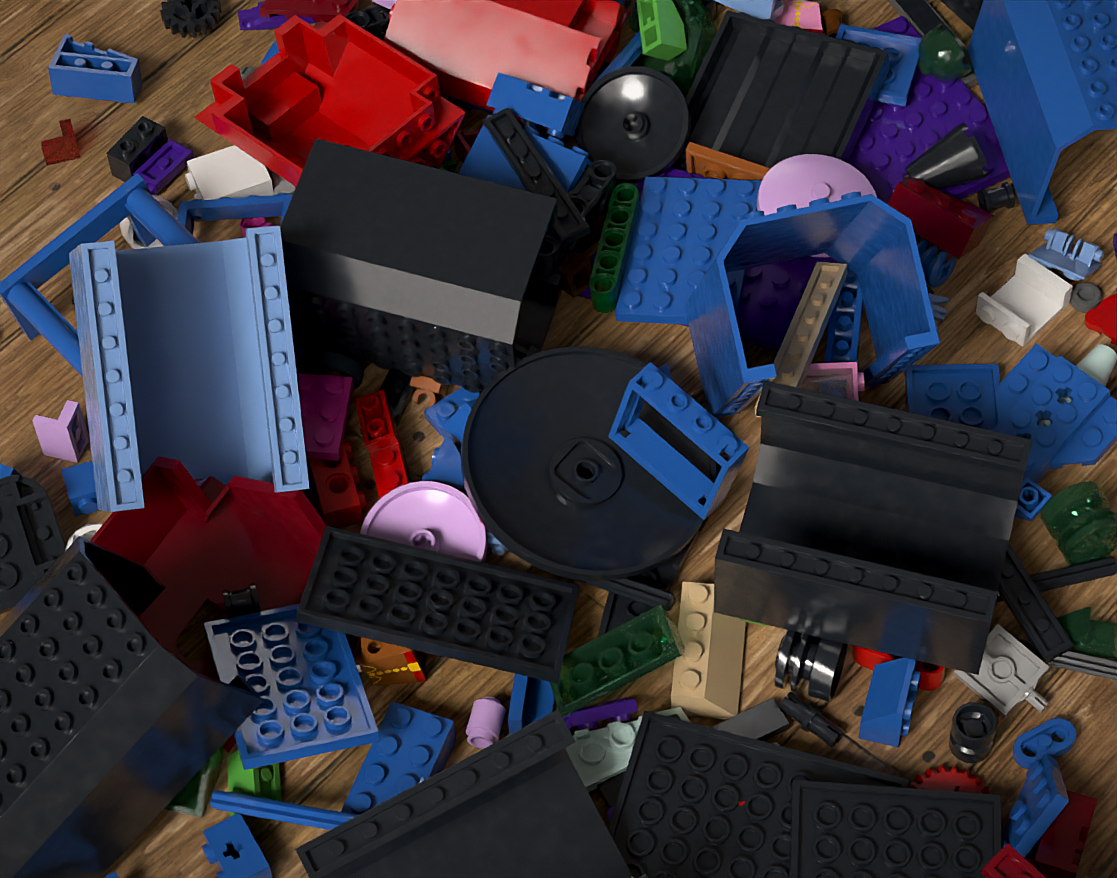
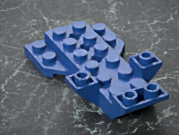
M1035 344L996 387L999 423L992 431L1032 440L1014 516L1032 521L1052 499L1051 494L1037 485L1038 481L1049 469L1063 468L1062 465L1081 463L1082 466L1095 465L1117 441V400L1110 396V390L1061 355L1056 358L1038 344ZM1066 397L1071 399L1070 403L1064 401V403L1061 404L1059 402L1061 398ZM1049 420L1050 425L1047 426L1044 423L1043 426H1039V422Z

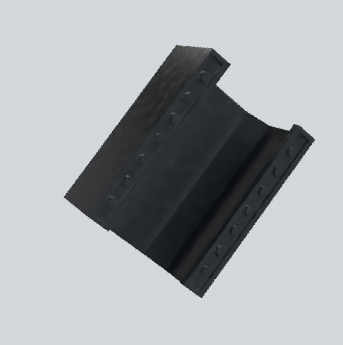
M315 138L280 227L293 345L298 347L306 345L316 348L318 351H333L346 355L356 362L363 360L374 363L381 369L389 370L393 368L401 370L411 377L424 376L432 378L435 382L442 385L454 384L462 386L465 390L472 393L482 392L488 383L503 370L507 371L509 366L515 368L517 363L515 343L526 349H529L532 345L542 350L562 292L561 275L554 273L549 276H540L532 272L549 224L554 225L558 216L557 199Z
M764 380L756 409V416L761 417L760 448L739 532L723 528L715 556L714 613L979 675L1032 440Z
M80 536L77 537L0 622V878H100L264 701L244 677L236 675L229 684L194 671L164 647L139 619L141 614L166 588L147 565Z
M559 710L295 849L309 878H633L568 755L566 748L575 744V740ZM645 874V875H643V876H641V877H639V878H648V877H647V875Z

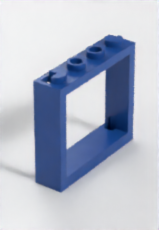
M279 193L273 196L250 195L244 198L222 197L215 200L194 199L192 201L180 202L177 220L192 235L194 222L282 216V224L293 194Z
M651 362L629 381L608 436L703 520L725 500L749 450V447ZM645 401L722 466L715 483L639 418ZM625 429L631 433L626 438L620 434ZM723 451L729 455L727 461L720 455ZM703 497L706 499L704 506L699 503Z

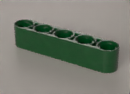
M624 183L613 189L589 281L592 306L600 313L612 312L617 306L640 207L639 192L633 184Z

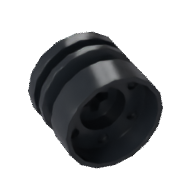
M787 630L786 635L780 642L776 656L775 687L785 689L790 676H792L791 691L797 693L804 680H808V696L831 702L841 678L848 644L821 638L820 642H815V636L803 634L801 638L802 633Z

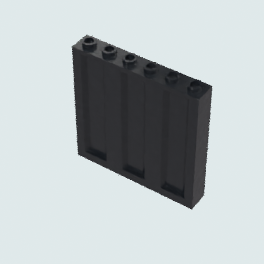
M727 10L685 98L691 115V130L683 153L672 167L687 171L685 150L689 142L768 168H772L787 158L804 154L831 156L848 163L890 70L888 52L878 47L870 48L859 45L851 40L832 38L824 33L805 31L797 26L778 24L770 19L763 20L751 17L744 12L736 13Z

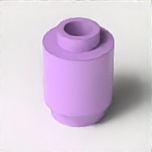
M483 697L474 701L466 729L467 741L472 746L484 749L498 741L506 709L498 699Z

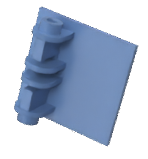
M1055 228L1054 230H1047L1044 240L1048 242L1028 255V257L1036 260L1047 269L1056 268L1063 271V275L1067 278L1084 280L1101 268L1102 264L1097 262L1102 260L1104 251L1100 250V246L1088 241L1084 242V239L1080 238L1073 252H1071L1075 236L1071 235L1069 237V233Z

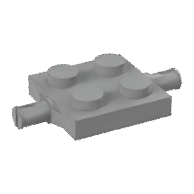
M999 624L988 634L979 675L959 670L954 671V676L1003 718H1006L1018 704L1025 700L1040 713L1050 704L1049 701L1035 691L1037 682L1046 674L1049 666Z

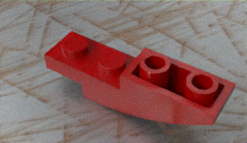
M384 389L355 399L364 444L370 455L379 499L390 491L412 481L400 436Z

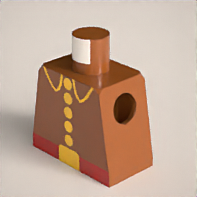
M361 637V652L356 653L353 658L358 673L366 671L373 685L382 686L427 681L425 652Z

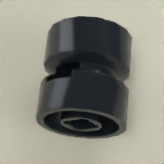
M969 702L956 709L952 718L949 748L958 760L965 763H978L990 755L997 727V719L994 712L988 706Z

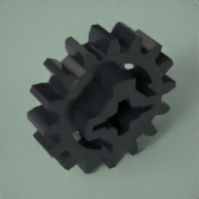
M167 0V2L161 3L162 10H160L165 28H171L173 35L181 32L182 38H185L188 33H192L193 38L197 37L198 32L206 35V29L208 27L215 29V21L221 20L220 13H222L218 0Z

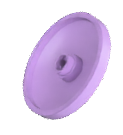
M804 154L787 158L767 172L759 188L757 211H764V215L777 213V208L791 204H796L797 209L809 207V202L821 198H828L829 202L842 200V195L851 192H861V196L869 194L877 196L868 179L852 165L831 156ZM823 253V254L813 255V256H811V257H830V256H828L827 254Z
M413 482L390 491L372 507L360 531V534L482 563L485 562L488 538L486 527L480 522L469 498L458 489L439 482Z

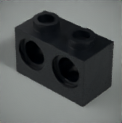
M142 116L106 153L112 176L124 182L134 176L133 173L168 142L165 127Z

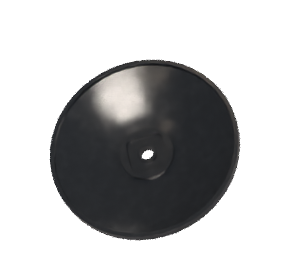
M575 346L555 348L535 353L517 361L515 368L509 366L507 371L503 370L480 393L470 411L464 429L460 455L461 471L465 489L476 514L490 533L510 552L527 563L555 575L585 581H610L637 576L655 569L678 554L694 537L703 519L608 437L629 381L647 365L646 363L623 353L602 348ZM645 401L639 418L715 483L716 461ZM626 429L620 432L625 438L631 434ZM587 468L592 472L593 477L589 479L581 478L576 470ZM703 497L699 503L704 506L706 499Z

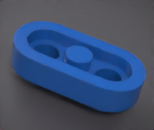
M1051 719L1020 735L1015 740L1012 752L1013 759L1019 766L1025 769H1029L1036 760L1040 761L1045 754L1056 759L1073 748L1076 730L1065 719ZM1060 737L1063 741L1056 742L1052 738ZM1032 752L1035 756L1029 757L1026 756L1024 753Z

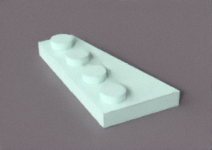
M681 707L655 712L656 714L690 722ZM639 716L638 720L621 723V721L608 723V727L589 731L588 728L574 731L575 735L572 736L575 744L567 747L566 750L588 792L596 789L598 784L626 771L643 716Z

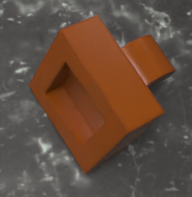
M424 376L412 377L410 386L418 389L413 394V403L420 405L422 396L428 394L430 397L428 407H431L438 402L437 394L446 396L449 385L439 384L432 378Z

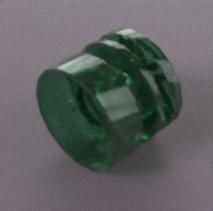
M1088 481L1069 486L1053 496L1041 510L1040 519L1051 537L1056 539V545L1068 565L1104 558L1117 549V513L1114 509H1110L1111 504L1098 483Z

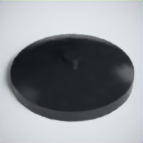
M625 67L612 71L597 80L581 100L585 105L575 130L578 147L589 154L587 158L592 163L597 160L613 162L616 166V181L642 182L645 181V177H656L662 174L678 160L687 145L691 130V115L688 103L678 86L666 75L654 69Z

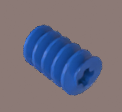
M914 233L925 281H928V285L933 288L939 287L952 274L956 265V257L947 262L948 252L942 251L937 256L939 247L932 245L928 249L930 242L923 239L919 243L920 236Z

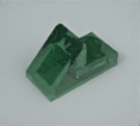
M1091 607L1057 617L1074 644L1073 651L1117 659V623L1090 620Z

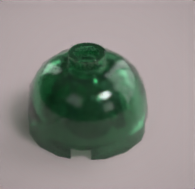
M940 23L922 37L918 45V54L921 61L917 65L925 77L931 75L940 82H953L972 70L969 63L964 66L961 60L965 56L963 50L947 29L942 32L943 25Z

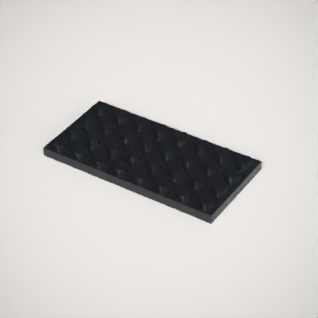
M326 526L297 610L295 622L558 684L580 585Z

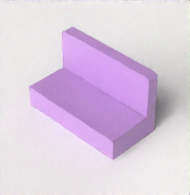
M67 400L58 420L35 415L32 421L43 454L78 463L90 439L79 403Z

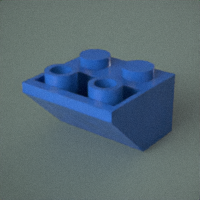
M904 657L874 666L860 722L859 739L898 747L901 735L908 736L911 713L915 706L921 671L915 670L916 660Z

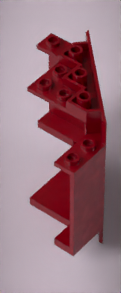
M158 456L141 477L144 508L112 512L90 541L145 564L151 569L166 588L141 614L139 619L164 647L194 671L218 680L210 650L201 659L188 660L182 657L177 650L178 637L207 600L227 613L222 590L227 589L231 592L248 588L250 583L255 582L261 611L300 604L327 525L302 490L275 492L274 483L234 476L227 485L209 476L202 486L199 487L180 460ZM250 610V611H245V612L237 613V614L234 615V617H235V616H240V615H245V614H250V613H255L256 611H255V610ZM345 634L354 657L361 648V637ZM234 733L221 746L228 753L236 744Z

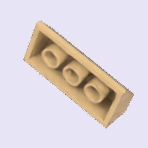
M682 583L671 691V709L681 707L687 717L728 720L738 715L746 622L736 617L714 613V584Z

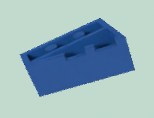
M66 33L48 67L53 95L135 103L142 88L139 59L108 49L106 52L96 49L94 43L86 41L84 44L79 43Z
M500 72L497 74L487 102V106L495 108L493 114L509 107L515 116L521 118L520 124L536 129L538 124L548 127L547 134L561 139L564 138L565 134L574 136L585 103L571 97L555 93Z

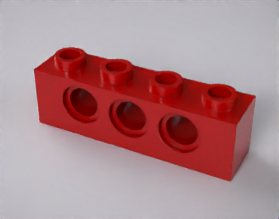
M349 440L344 441L342 444L339 461L307 458L324 523L334 528L362 523V510L367 509L363 490H356L355 484L360 483L356 465H349L348 460L353 459Z

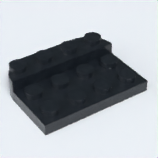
M10 475L0 479V614L11 611L66 550L47 492L38 482L27 477H21L20 475Z

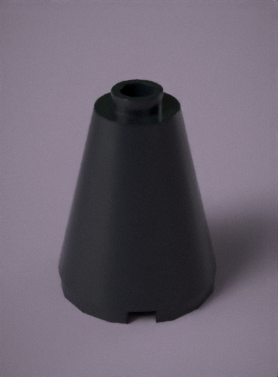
M961 123L905 167L906 174L902 176V179L904 180L907 177L917 178L926 185L939 190L983 179L989 175V172L982 169L987 166V163L974 135L969 138L964 131L969 128L964 123Z

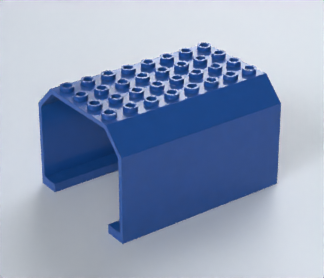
M983 0L967 52L1027 225L1056 223L1059 215L1048 184L1061 150L1094 130L1117 129V0Z
M861 192L844 194L841 196L842 200L829 202L828 198L813 200L809 202V207L797 209L796 204L777 208V213L764 215V211H755L744 215L745 219L740 221L684 306L707 411L715 418L739 414L761 393L764 380L772 382L777 377L774 364L747 368L726 275L728 272L823 253L840 264H847V268L858 276L877 359L863 371L864 388L889 383L940 344L911 219L874 195L861 196Z

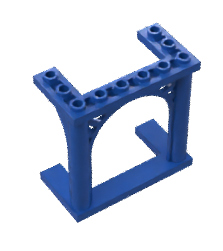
M138 173L0 282V297L23 333L30 340L41 334L82 377L78 331L37 289L70 263L69 253L78 245L98 241L126 217L130 221L139 240L146 247L156 239L163 246L200 243L152 196L144 179Z

